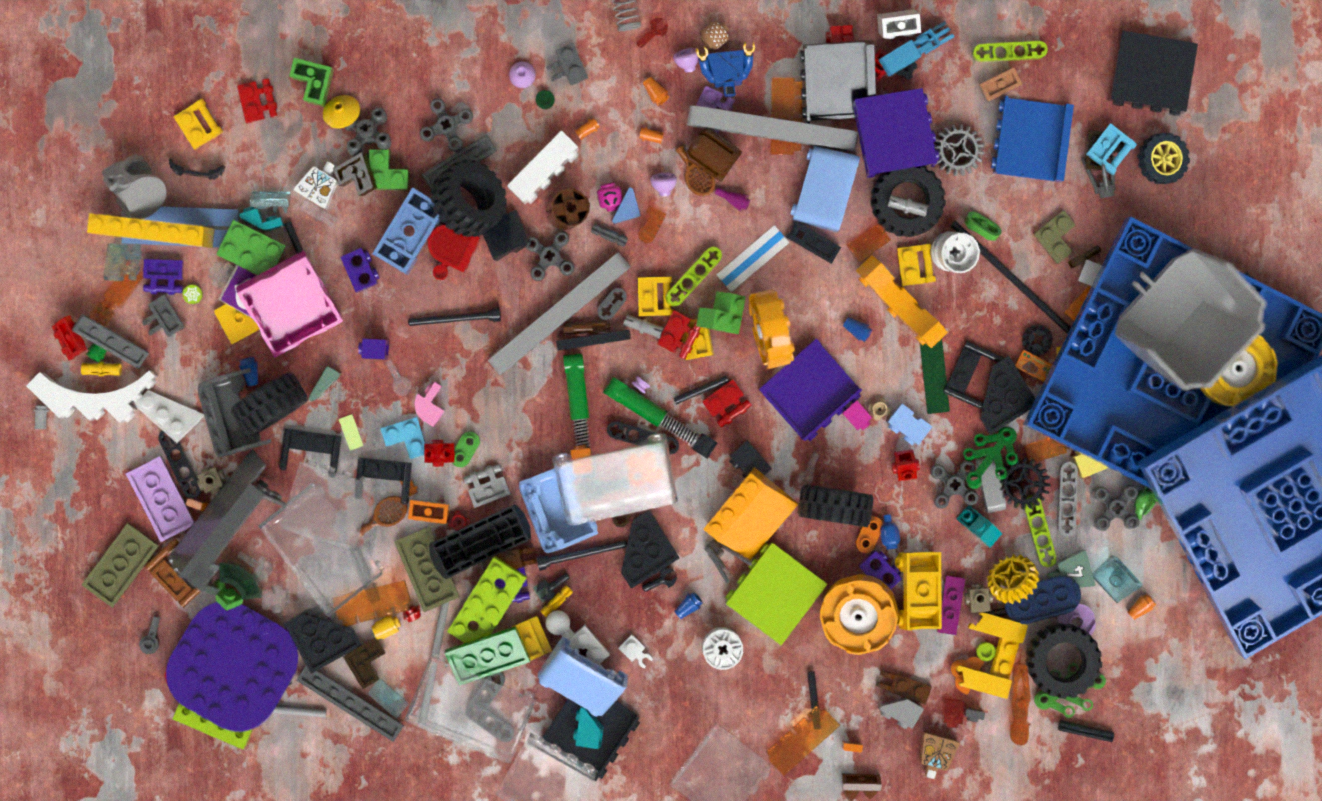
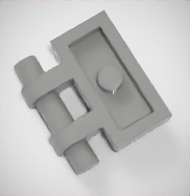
M499 464L486 466L484 470L479 472L473 471L470 475L463 477L465 484L471 482L474 484V488L468 490L474 508L511 494L504 476L498 479L495 476V473L502 471ZM487 476L490 477V482L480 485L479 479Z

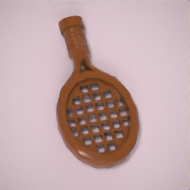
M680 146L675 151L686 163L684 176L687 187L697 196H709L715 189V178L711 176V179L708 178L706 182V178L699 171L701 168L689 161L684 146ZM696 171L699 172L698 174L705 181L704 184L708 185L704 186L703 189L699 185L700 182H697L698 179L692 181V178L689 177L690 175L693 176V173L696 174Z
M389 496L382 499L374 509L372 520L356 529V531L362 537L374 526L391 527L398 524L407 513V504H402L401 497ZM389 500V503L392 505L388 508L385 507L384 511L389 508L391 509L393 506L398 513L397 516H400V518L395 521L393 517L391 520L387 517L381 521V518L378 517L381 515L379 510L383 511L380 505ZM397 507H399V510H401L400 514L396 509Z

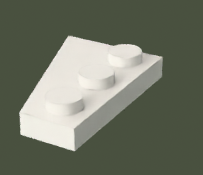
M149 390L135 403V407L176 443L204 418V414Z

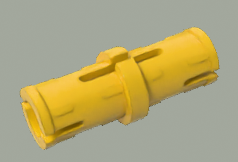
M102 361L99 363H82L81 374L98 375L99 377H104V375L121 376L122 365L121 363L108 364Z

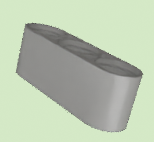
M985 457L975 460L976 468L979 467ZM995 461L991 463L981 476L982 485L980 487L987 514L1006 510L1005 498L1002 497L1004 492L999 490L1002 488V484L999 483L1001 480L995 476Z

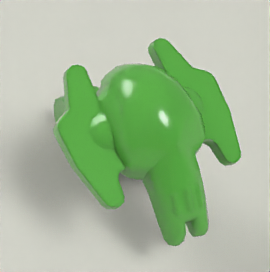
M1146 486L1139 492L1134 502V506H1136L1135 514L1139 520H1142V515H1147L1155 505V502H1158L1154 493L1148 491L1149 488Z

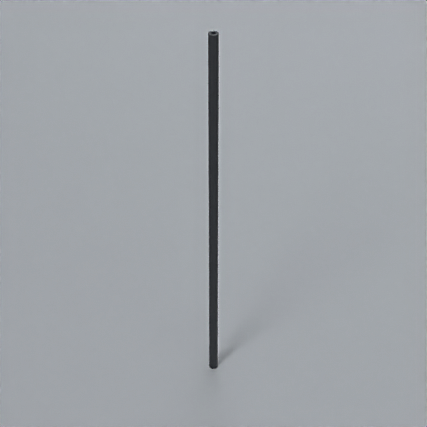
M956 220L950 225L956 232L972 236ZM976 240L980 254L1068 334L1071 327Z

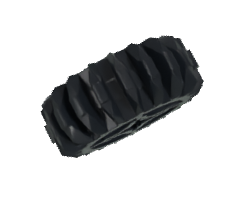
M1018 458L1017 465H1010L1011 469L1006 466L1004 467L1007 471V477L1004 481L1001 480L999 482L1004 484V487L999 490L1006 491L1002 497L1005 499L1010 497L1007 503L1012 504L1014 502V508H1018L1021 503L1022 510L1026 509V504L1029 509H1033V502L1036 506H1039L1040 502L1038 499L1046 500L1042 494H1049V491L1045 490V486L1051 487V484L1045 483V480H1049L1050 476H1043L1047 469L1040 470L1042 464L1038 463L1035 466L1036 460L1034 459L1029 463L1028 458H1024L1022 464L1021 459ZM1029 468L1037 474L1039 482L1031 480L1030 473H1028ZM1022 469L1020 477L1017 480H1011L1013 474ZM1025 478L1028 483H1033V485H1026L1025 489H1023L1024 486L1016 484L1024 482ZM1011 486L1018 487L1021 499L1013 494ZM1039 487L1036 494L1027 499L1030 489Z

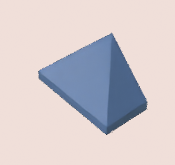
M630 187L612 220L614 224L641 216L634 191Z

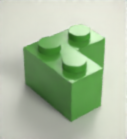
M294 58L289 77L307 83L303 100L306 103L325 107L334 72L333 68Z
M369 150V163L377 185L375 190L409 191L410 171L408 169H391V152L389 150Z
M716 291L713 309L700 307L696 326L720 332L739 334L746 297Z

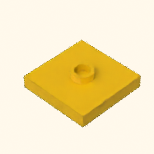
M227 304L214 310L232 345L260 330L253 318Z

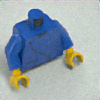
M745 41L743 44L744 50L708 54L705 46L703 54H699L698 48H696L695 52L700 58L701 73L709 83H714L715 88L723 87L725 97L735 96V86L742 85V80L747 79L753 67L752 52L755 50L754 42L753 47L750 49L746 48Z

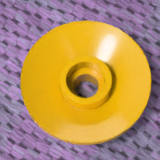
M349 95L334 97L323 109V119L332 128L347 127L354 123L360 114L358 101Z

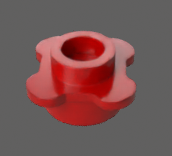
M456 511L454 517L448 520V526L453 527L456 531L471 523L470 518L464 517L461 511Z
M411 605L407 607L402 614L404 616L403 619L413 622L420 618V606Z

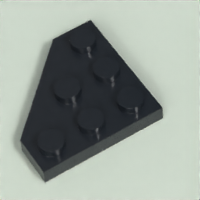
M1008 355L991 366L979 419L989 435L1028 412L1036 399Z
M650 510L634 518L630 530L621 574L631 589L680 559Z
M301 613L283 622L311 674L361 646L354 629Z

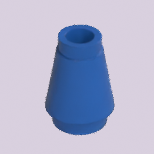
M850 317L847 318L843 325L858 341L862 340L863 342H866L873 330L869 327L870 325Z
M255 357L239 360L240 370L251 369L250 373L243 375L247 386L259 384L258 363L255 361Z
M695 592L688 593L674 612L680 619H683L700 609L703 601Z

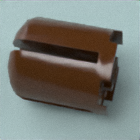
M712 129L700 131L687 150L689 161L720 182L723 181L742 154L738 147Z
M566 188L559 191L547 203L546 212H552V214L547 216V219L553 227L560 230L572 229L582 224L590 212V203L587 196L581 191L576 190V188ZM566 207H567L568 209H569V208H574V207H576V209H575V210H572V211L569 213V210H566Z

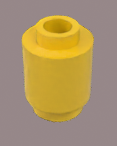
M391 614L376 621L371 628L375 637L379 640L399 632L401 623L397 616L393 617Z

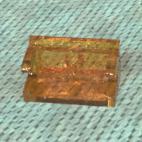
M877 224L846 246L859 263L891 241L882 226Z

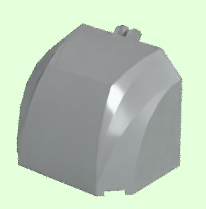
M1192 249L1173 258L1153 280L1143 272L1140 274V278L1148 286L1143 289L1138 282L1134 281L1132 283L1133 287L1140 294L1119 316L1115 335L1145 363L1182 389L1210 388L1264 330L1262 317L1265 301L1230 263L1197 249Z

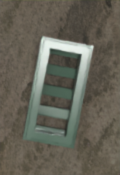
M327 366L308 400L314 402L342 373Z

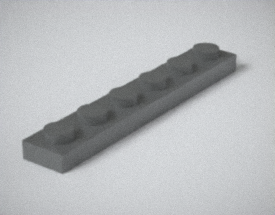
M305 666L296 680L393 742L404 727V724L319 670L311 674Z

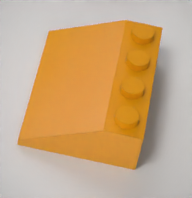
M754 467L707 522L703 530L718 542L751 560L799 503Z

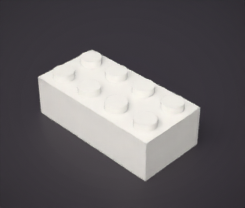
M561 131L507 187L525 205L533 203L538 197L537 192L541 188L545 190L552 183L550 179L554 175L558 177L565 170L564 165L568 161L572 163L578 157V146Z

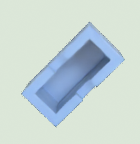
M900 403L886 421L890 424L888 428L896 434L901 432L905 436L903 439L910 445L914 443L919 445L932 426L921 417L914 418L912 416L914 412Z

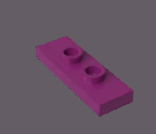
M947 575L945 577L942 595V629H937L938 633L957 634L965 578Z

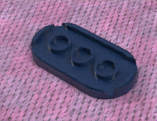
M1054 576L1039 580L1036 583L1037 588L1032 589L1033 594H1028L1027 599L1022 598L1021 603L1015 600L1014 604H1011L1008 601L1005 604V609L1008 616L1018 623L1030 624L1074 611L1081 600V589L1078 583L1069 576Z

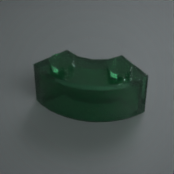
M234 562L219 563V566H221L219 568L221 583H229L235 586L240 592L242 600L264 597L263 587L257 576L250 569Z

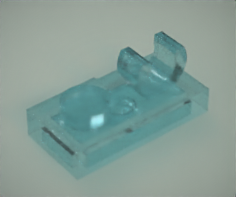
M252 191L250 207L263 209L273 206V212L277 213V207L281 206L284 209V213H287L291 192Z

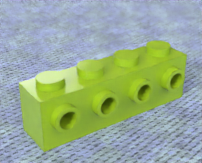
M180 703L173 716L175 721L242 750L246 748L254 730L244 732L225 730L185 708Z

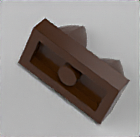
M842 774V788L849 801H853L859 791H863L869 799H872L878 791H881L880 774Z

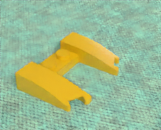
M979 612L982 616L980 621L976 625L970 622L967 628L1000 637L990 673L956 665V671H962L964 682H959L958 684L962 687L1007 699L1012 684L1010 675L1019 644L1024 642L1028 625Z

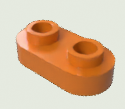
M871 516L868 527H861L856 539V547L862 553L871 552L881 534V526L883 524L875 516ZM873 522L877 525L874 530L870 528V524ZM864 540L869 541L868 547H863L862 543Z

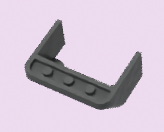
M250 368L224 374L198 385L199 399L212 445L218 457L232 455L271 443V439L260 442L259 433L250 437L244 435L231 414V408L240 401L238 393L242 392L245 386L242 375L250 373Z

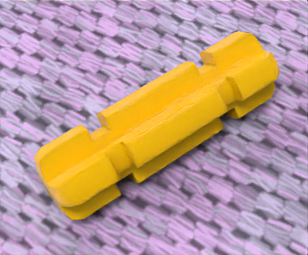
M567 585L564 586L561 592H558L548 602V605L543 607L541 613L547 617L573 591Z

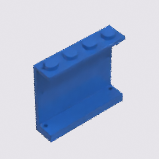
M1004 96L1003 100L999 101L998 106L1001 116L996 122L998 138H995L993 143V149L996 150L995 157L991 159L993 173L1063 182L1074 105L1049 104Z

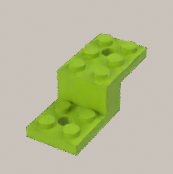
M494 556L447 632L464 643L491 635L527 579V576ZM496 579H503L506 586L503 588L497 587L495 584ZM476 621L479 624V628L477 630L470 629L469 622Z

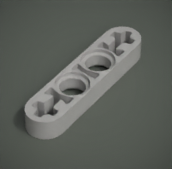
M1064 462L1059 468L1057 530L1063 536H1071L1076 529L1078 469L1073 462ZM1068 465L1073 469V472L1069 474V478H1073V482L1063 481V478H1067L1064 468H1067ZM1066 484H1070L1073 487V492L1069 495L1063 492V486ZM1065 503H1070L1072 506V511L1069 514H1065L1062 511V506ZM1062 516H1072V520L1068 519V525L1071 526V529L1067 533L1061 528L1066 522V519L1061 520Z

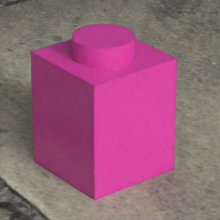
M857 400L842 413L855 430L861 429L863 431L871 424L869 420L872 417Z

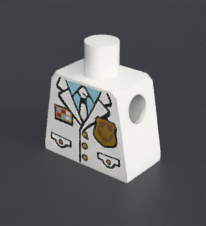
M328 161L322 170L313 166L293 190L327 210L338 185L337 180L331 177L334 173L333 168L336 166Z

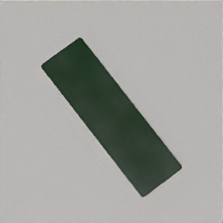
M942 339L932 348L927 344H920L927 414L949 412V397L943 393L947 385Z

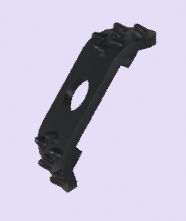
M169 158L170 168L179 176L189 175L216 180V178L222 176L226 168L224 165H221L216 170H209L208 173L187 171L181 166L176 165L172 158Z

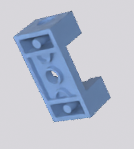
M412 188L372 254L409 275L418 260L416 257L435 226H438L441 222L438 219L439 215L434 212V203L431 202V198ZM409 225L415 229V233L410 237L404 234L405 227Z

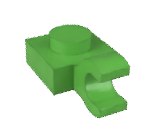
M222 579L213 581L220 589L216 594L215 600L226 611L243 603V598L233 588L226 589Z

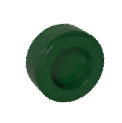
M542 90L536 95V104L543 110L550 109L555 103V97L549 90Z

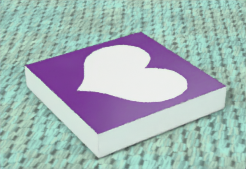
M236 265L219 300L250 317L237 295L236 286L256 275Z

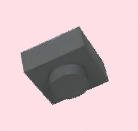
M964 707L963 715L967 717L968 721L978 722L979 720H984L985 712Z

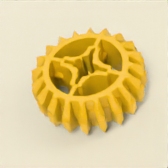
M1013 554L1011 558L1006 556L1003 561L999 559V563L993 564L994 569L989 570L990 575L987 576V584L991 594L997 600H1002L1005 604L1008 601L1014 604L1015 600L1021 603L1022 598L1027 599L1028 594H1033L1032 589H1036V583L1039 582V572L1035 564L1029 558H1024L1021 554L1018 557Z

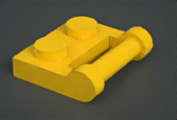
M204 99L198 100L174 116L194 150L223 133L221 126L218 127L206 108ZM198 109L212 130L208 134L194 113Z
M931 244L897 248L901 286L936 282V276L933 275L930 253ZM919 251H923L926 273L924 278L920 277L917 255Z
M672 277L638 278L639 316L672 315L673 310H671V306L665 299L667 292L671 289ZM657 283H663V310H658Z

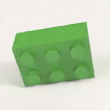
M233 220L216 255L259 275L277 265L286 245Z

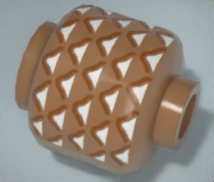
M712 21L702 29V37L700 39L708 49H719L729 40L727 33L729 29L723 22Z

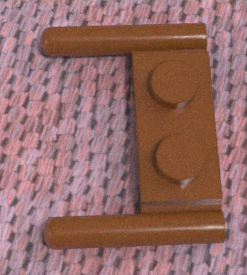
M174 538L144 567L184 608L201 591L196 587L192 589L183 578L178 577V572L164 559L179 544V541Z

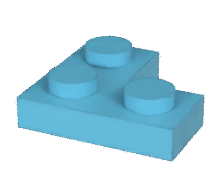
M418 417L380 428L386 447L404 441L410 459L424 455V444L426 442Z

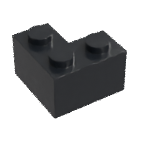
M747 440L729 454L731 458L729 462L735 469L741 468L744 472L742 474L744 478L754 467L763 475H766L772 469Z

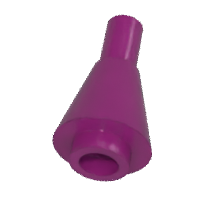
M719 187L716 189L715 195L726 199L738 211L747 210L750 204L749 195L727 192Z

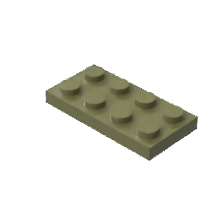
M127 523L82 583V586L113 608L158 549L159 545L133 525Z
M430 526L394 541L424 612L460 597L452 577L444 579L436 570L431 560L429 544L435 542L436 539Z

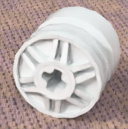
M952 231L941 233L934 239L931 245L932 261L938 268L944 271L965 273L975 267L979 260L980 250L978 243L972 236L966 233Z
M716 627L705 635L702 642V652L706 662L712 667L719 670H728L736 666L741 660L743 644L738 634L732 629ZM725 644L728 651L719 653L718 647H723Z

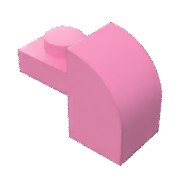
M437 382L427 386L424 391L425 397L418 394L415 399V410L418 416L433 427L436 426L445 411L432 403L442 388Z

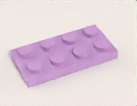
M162 456L126 473L160 542L193 526L195 521Z

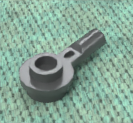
M153 616L148 635L144 636L140 641V650L145 654H153L159 648L156 633L160 617Z

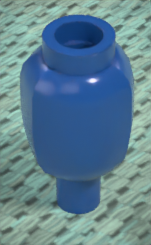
M891 514L883 515L884 524L881 526L882 544L886 546L887 550L898 548L897 544L900 543L898 526L892 522Z

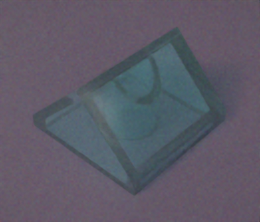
M1113 555L1092 573L1094 580L1116 603L1143 586L1119 558Z

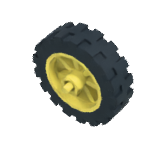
M1159 133L1151 135L1150 138L1143 141L1144 144L1139 148L1140 153L1137 155V159H1139L1138 167L1142 170L1141 174L1146 176L1148 181L1154 182V184H1170L1177 182L1178 179L1184 176V172H1187L1189 168L1187 165L1190 163L1188 154L1190 153L1189 149H1186V143L1181 141L1179 136H1174L1173 133ZM1162 144L1166 145L1164 153L1160 146ZM1156 149L1159 155H1154ZM1160 164L1162 172L1157 169ZM1166 164L1171 167V170L1166 172Z

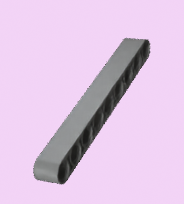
M689 106L687 119L688 126L855 152L858 132L700 106Z
M620 252L616 253L492 356L488 362L499 375H502L631 267Z

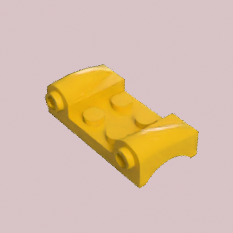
M900 552L895 558V566L900 572H903L904 610H899L897 626L902 630L942 629L941 552Z

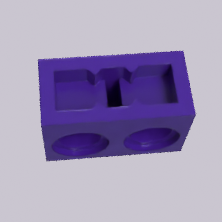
M360 248L340 257L356 293L378 284L377 279H380L376 268H371L369 262L372 259L368 250L364 252V249ZM355 256L362 257V264L360 266L353 265L352 260ZM364 273H368L370 276V281L367 284H362L360 281V277Z
M362 339V343H359L358 353L364 359L388 360L389 341Z
M873 550L858 564L859 568L866 575L873 576L884 582V574L891 573L893 576L892 581L885 583L890 589L902 580L899 576L901 574L899 569L894 564L890 566L886 562L888 558L881 550L879 552ZM872 559L879 560L878 568L872 569L870 567Z

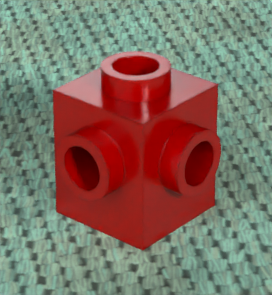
M444 439L432 440L431 444H424V462L432 463V467H444V463L455 462L454 443H444Z
M913 449L894 452V463H891L893 474H897L898 481L917 479V471L920 470L919 460L915 459Z

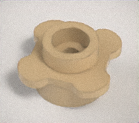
M883 398L868 406V410L873 413V418L876 421L891 413Z

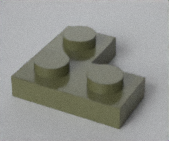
M1064 210L1033 234L1056 264L1072 253L1061 237L1076 225Z

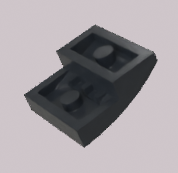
M517 210L504 214L500 222L483 233L491 256L495 261L502 259L511 252L517 253L531 244Z

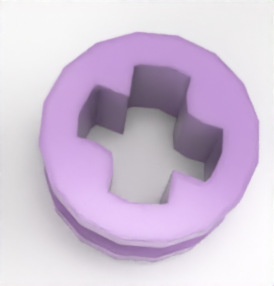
M638 376L636 381L632 382L644 394L646 393L645 389L650 388Z

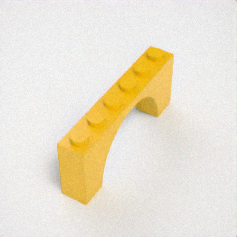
M90 213L87 233L207 248H213L215 229L202 226Z

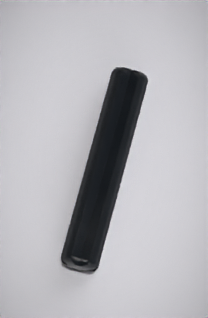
M1061 720L1058 724L1059 731L1107 742H1113L1115 733L1112 731Z

